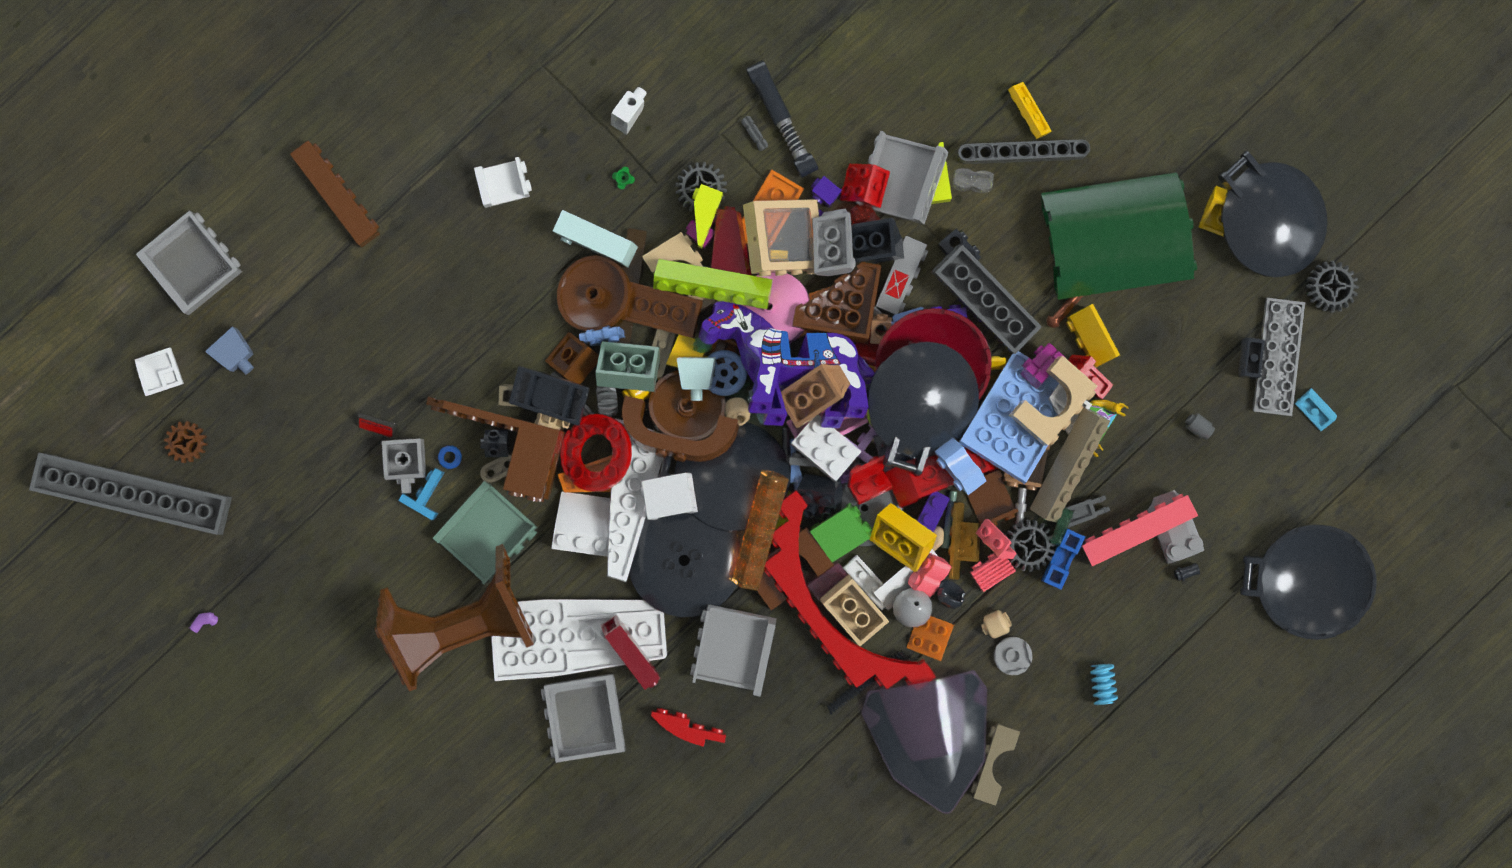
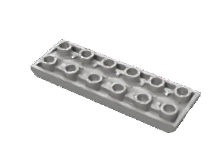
M1266 298L1261 339H1264L1266 342L1264 343V358H1262L1263 365L1261 366L1263 368L1261 370L1262 376L1256 379L1254 412L1292 416L1305 302Z

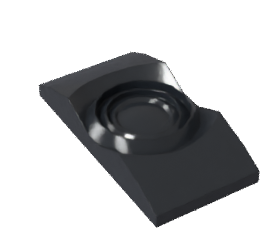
M518 366L509 404L580 425L589 387L541 371Z

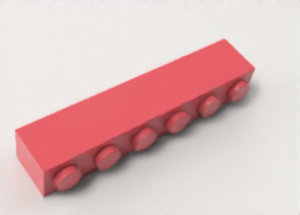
M1183 494L1173 497V502L1168 505L1163 502L1155 506V511L1148 513L1146 510L1138 514V519L1132 522L1130 519L1119 523L1120 528L1113 530L1111 527L1102 531L1103 536L1097 539L1094 535L1084 540L1086 544L1082 545L1091 565L1099 564L1197 517L1198 514L1189 496L1184 497Z

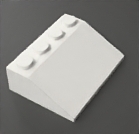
M561 492L552 549L608 557L610 498Z

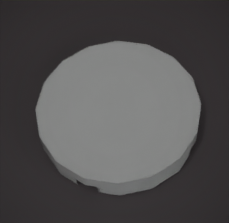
M1007 637L996 645L994 661L1003 673L1019 675L1030 666L1032 650L1023 639Z

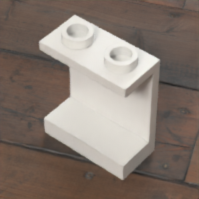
M519 157L515 158L516 161L484 169L482 166L474 168L485 208L530 197L529 191H532L530 181L526 180L524 175L527 172L524 161L521 162Z
M681 473L642 481L641 494L645 499L644 513L648 520H657L660 517L682 513L698 512L691 473Z

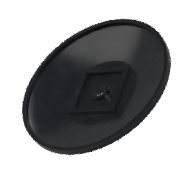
M692 513L660 517L657 520H648L645 517L629 571L631 581L639 595L660 612L677 617L702 615L703 610L707 611L708 605L719 607L735 590L743 567V552L740 539L736 532L712 528L702 523ZM681 555L689 557L690 563L688 565L680 564L679 557Z

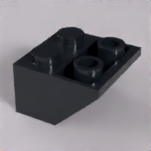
M804 474L797 488L801 497L808 504V507L803 510L802 517L825 521L839 512L843 497L841 479L838 478L834 482L829 477Z

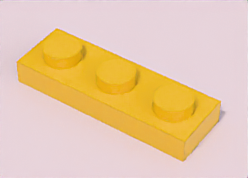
M1024 82L1009 88L1008 91L1011 94L1012 100L1018 106L1022 117L1025 118L1030 131L1036 139L1050 133L1049 125Z

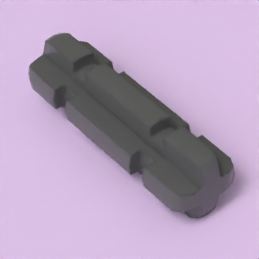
M746 116L741 120V123L747 128L746 130L754 143H757L756 146L759 151L765 150L768 147V143L763 139L757 126L753 124L752 118Z

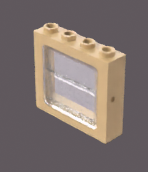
M817 200L752 201L743 205L751 274L759 273L760 277L770 276L771 273H775V276L787 275V272H791V275L803 274L802 271H807V274H815L813 218L819 217Z

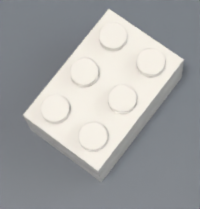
M817 415L790 445L832 481L836 482L861 451L836 429L821 427L822 417Z

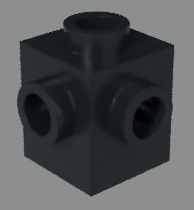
M485 430L484 438H481L480 442L481 449H484L485 457H508L510 445L508 430Z

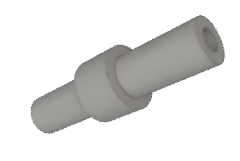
M1019 488L1018 502L1015 503V508L1018 509L1015 526L1020 527L1019 521L1024 522V512L1027 510L1025 488Z

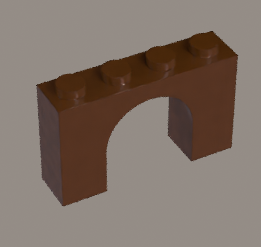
M800 527L798 540L799 555L803 556L817 576H820L834 565L806 527L803 530ZM780 547L773 552L769 549L761 555L763 558L761 561L756 563L754 560L745 567L747 571L744 572L771 610L787 598L775 586L773 576L768 577L765 573L763 562L780 550Z

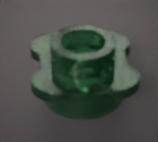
M698 337L693 343V350L699 353H706L712 350V344H705Z

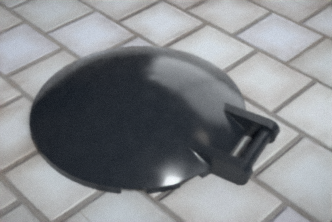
M1244 151L1240 155L1241 158L1226 172L1218 175V179L1227 189L1225 195L1227 197L1221 210V223H1223L1225 232L1223 235L1233 256L1248 270L1266 277L1293 275L1306 268L1316 258L1323 246L1327 232V212L1324 200L1314 182L1299 169L1275 162L1258 164L1248 151ZM1246 164L1248 168L1233 181L1231 176Z
M917 342L908 346L905 345L892 352V355L877 368L870 382L867 400L871 425L875 433L888 446L883 459V465L901 468L920 476L927 457L935 456V451L950 439L954 438L957 442L961 440L977 413L979 391L971 366L957 351L936 342ZM899 453L915 458V464L894 459L895 454Z
M748 422L739 426L733 444L725 453L714 459L702 462L676 461L674 475L681 473L692 474L698 512L692 514L700 519L702 523L712 528L730 532L746 531L762 525L771 519L779 508L777 503L787 496L790 486V468L786 462L784 450L767 431ZM670 456L663 458L661 473L658 474V478L671 476V474H668L671 462Z
M1319 524L1301 526L1279 537L1270 546L1264 557H1243L1245 568L1243 588L1240 589V594L1260 597L1261 603L1270 618L1282 629L1295 636L1315 640L1336 637L1355 627L1373 603L1376 592L1374 564L1365 547L1351 534L1339 528ZM1253 564H1259L1257 589L1251 588Z

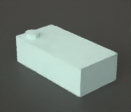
M562 210L553 229V232L561 237V241L569 245L572 242L626 267H629L638 248L633 242Z

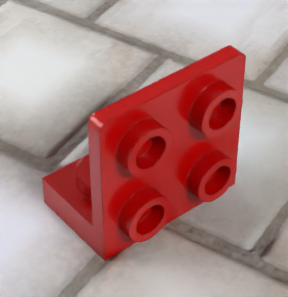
M849 164L840 200L863 202L872 207L881 208L890 171L874 164Z
M884 455L873 457L868 463L856 465L851 469L847 487L858 505L892 489L893 486L883 471Z

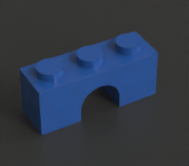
M1069 529L1063 530L1054 550L1055 553L1051 557L1052 560L1049 561L1041 579L1042 582L1062 590L1069 574L1070 564L1075 555L1078 554L1085 536Z

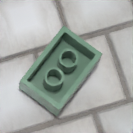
M602 341L596 368L597 386L654 392L660 363L659 347Z

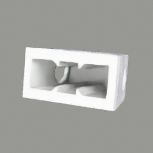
M637 87L634 93L627 91L611 113V125L626 135L643 110V98L647 93L642 88Z

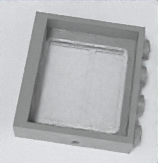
M188 211L136 254L182 312L187 315L194 312L242 273L239 268L241 264L234 256L231 258L227 252L229 250L222 242L219 243L215 239L216 233L210 227H205L203 217L198 212L195 214L191 211Z
M614 673L544 685V689H541L543 701H546L547 704L544 713L545 719L549 720L550 723L547 732L548 738L552 739L553 746L550 747L551 757L555 758L556 763L625 752L626 748Z

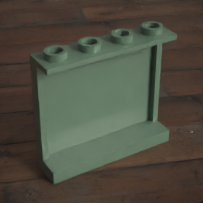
M484 481L433 539L437 543L442 544L485 585L488 582L490 583L495 575L496 546L503 544L509 558L513 554L518 555L524 548L522 544L527 539L530 541L537 534L535 530L538 527L490 483Z

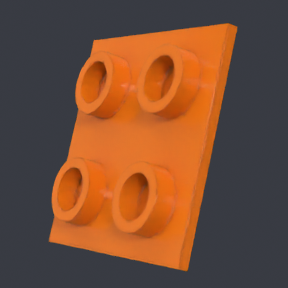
M930 616V619L924 625L913 628L907 648L941 661L954 625Z

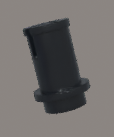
M1197 563L1183 568L1177 567L1174 570L1176 580L1184 582L1186 578L1200 574Z

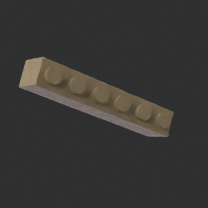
M1083 407L1030 510L1045 520L1057 523L1067 502L1071 499L1076 485L1080 482L1085 468L1089 465L1094 451L1098 448L1103 434L1107 431L1110 420L1093 410Z

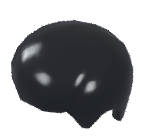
M943 580L936 591L938 601L946 608L956 609L965 600L963 598L964 590L949 580Z

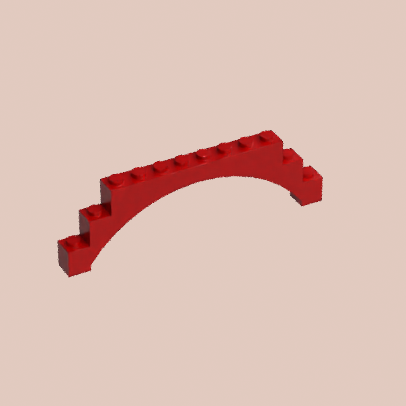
M794 490L778 502V513L783 519L787 517L788 520L770 533L772 536L770 541L776 548L780 547L781 549L763 562L765 566L763 570L768 577L773 576L776 580L774 584L781 593L783 591L788 596L786 600L792 608L796 607L800 612L798 614L799 618L804 624L807 622L810 625L811 629L809 631L815 639L819 637L822 641L821 647L826 654L831 653L834 657L832 661L839 670L841 668L846 673L844 677L850 685L854 684L857 688L876 674L874 678L880 687L884 685L888 689L906 676L907 678L904 680L909 687H915L918 691L936 678L935 673L924 659L919 662L903 661L872 653L847 639L823 616L807 588L799 558L798 540L803 510L808 507V504L797 490Z

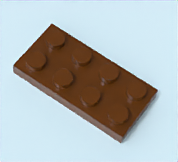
M630 282V302L625 314L621 318L622 320L691 338L695 337L703 300Z

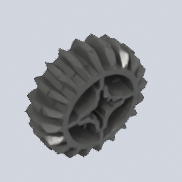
M696 162L695 169L688 165L689 172L685 169L682 170L685 177L678 176L682 183H676V187L681 188L676 191V194H683L678 200L679 202L686 200L683 207L686 208L690 204V212L694 210V201L687 194H694L695 189L699 188V179L701 184L727 193V189L721 188L726 186L727 182H720L724 178V174L717 176L720 169L717 168L713 172V164H710L707 169L706 162H703L701 168H699V163ZM702 173L710 175L716 182L704 181ZM696 175V183L686 188L688 180Z
M1330 261L1329 264L1323 262L1322 266L1317 265L1315 267L1316 271L1312 270L1310 272L1313 277L1307 278V281L1311 283L1306 285L1307 289H1311L1307 296H1313L1310 302L1317 301L1316 308L1322 305V311L1325 312L1329 309L1330 313H1333L1335 309L1337 312H1340L1342 307L1348 308V303L1354 302L1352 297L1358 295L1357 292L1353 291L1359 288L1358 285L1353 283L1358 278L1352 279L1351 277L1354 271L1348 273L1349 266L1346 265L1342 268V262H1338L1336 265L1335 261ZM1325 272H1329L1326 282L1319 284L1321 276ZM1338 275L1343 278L1345 283H1341L1338 280ZM1329 284H1332V285H1335V287H1338V288L1332 290V288L1330 289L1329 287H1325V286H1327V285H1329ZM1319 290L1324 291L1326 293L1328 300H1326L1320 294ZM1345 290L1343 298L1336 302L1338 292Z
M1026 520V526H1024L1023 522L1019 521L1020 528L1012 525L1014 533L1008 530L1007 534L1011 536L1008 539L1011 541L1010 547L1014 551V545L1022 548L1023 559H1020L1016 554L1009 561L1012 563L1016 560L1015 568L1022 564V571H1025L1026 566H1028V570L1032 572L1033 565L1036 570H1040L1039 563L1046 566L1047 564L1044 559L1052 560L1048 553H1055L1054 550L1049 549L1050 546L1056 545L1053 542L1049 543V540L1053 539L1054 536L1046 535L1050 532V529L1047 528L1043 531V523L1037 527L1038 522L1034 520L1031 526L1030 520ZM1030 529V533L1025 540L1016 539L1019 533ZM1036 532L1043 538L1044 546L1036 543ZM1028 540H1031V544L1038 547V549L1030 548V551H1027L1028 548L1020 543H1029ZM1034 551L1043 552L1038 559L1028 562L1029 557H1031Z

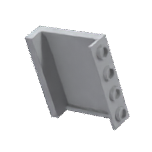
M880 131L879 136L875 138V148L873 154L869 156L868 164H874L890 171L881 208H875L863 202L856 203L861 208L924 225L949 152L941 146L935 148L889 136Z
M708 605L707 611L703 610L701 617L704 627L703 629L699 628L697 640H701L700 647L696 646L694 652L697 662L692 664L690 675L694 676L693 683L696 682V679L754 690L753 695L761 696L777 618Z

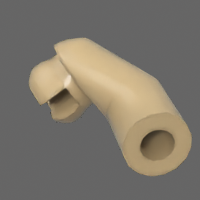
M936 526L933 532L937 535L932 548L934 551L944 542V531L939 526Z

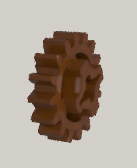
M186 421L184 426L182 422H178V427L172 425L173 431L166 432L169 438L164 439L165 442H168V445L164 448L171 450L168 455H175V461L181 458V463H186L187 459L189 462H194L193 457L200 459L199 453L206 452L202 447L208 445V443L203 442L207 435H201L204 430L203 428L197 429L198 424L194 423L191 426V423ZM187 429L193 431L195 436L190 435ZM185 439L191 440L186 445H179L185 442ZM176 449H181L185 455L180 454Z

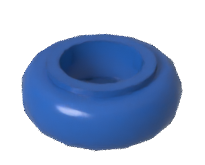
M445 446L438 454L439 463L446 469L456 468L462 460L461 452L455 446ZM447 452L455 454V460L452 463H448L444 459Z

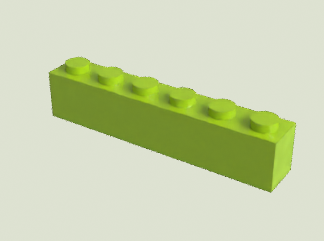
M659 259L654 273L653 289L767 309L773 279Z

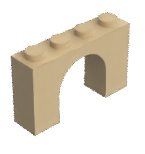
M682 232L642 256L652 274L655 273L659 259L685 262L690 265L703 267L700 263L703 261L698 251L694 252L690 247L693 244L688 235L684 236ZM688 295V297L703 300L701 312L718 302L714 299Z
M1064 356L1057 357L1046 370L1051 377L1062 385L1066 392L1067 401L1063 411L1055 417H1047L1042 415L1026 400L1020 401L1009 415L1043 446L1054 444L1059 438L1057 434L1070 425L1071 417L1078 415L1083 409L1082 404L1086 400L1089 401L1096 393L1094 390L1097 385Z

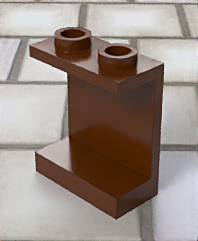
M1000 469L984 475L986 482L967 495L979 523L982 524L985 519H989L996 526L998 525V520L1004 518V521L1014 518V513L1018 512V509L1014 507L1003 483Z

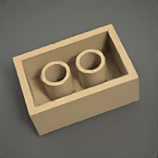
M849 574L820 598L823 605L859 646L864 644L889 622Z

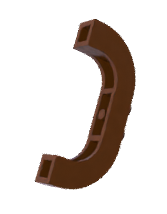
M625 396L623 402V422L631 440L640 448L655 453L656 456L662 458L670 456L681 462L685 460L702 462L714 459L731 447L739 428L738 419L719 415L715 431L704 440L694 441L648 430L642 423L646 407L643 399Z

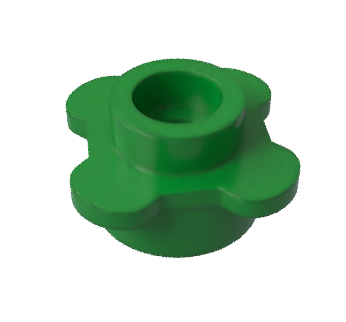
M623 167L622 170L614 172L612 178L618 183L619 189H624L626 185L633 184L635 178L630 175L628 167Z

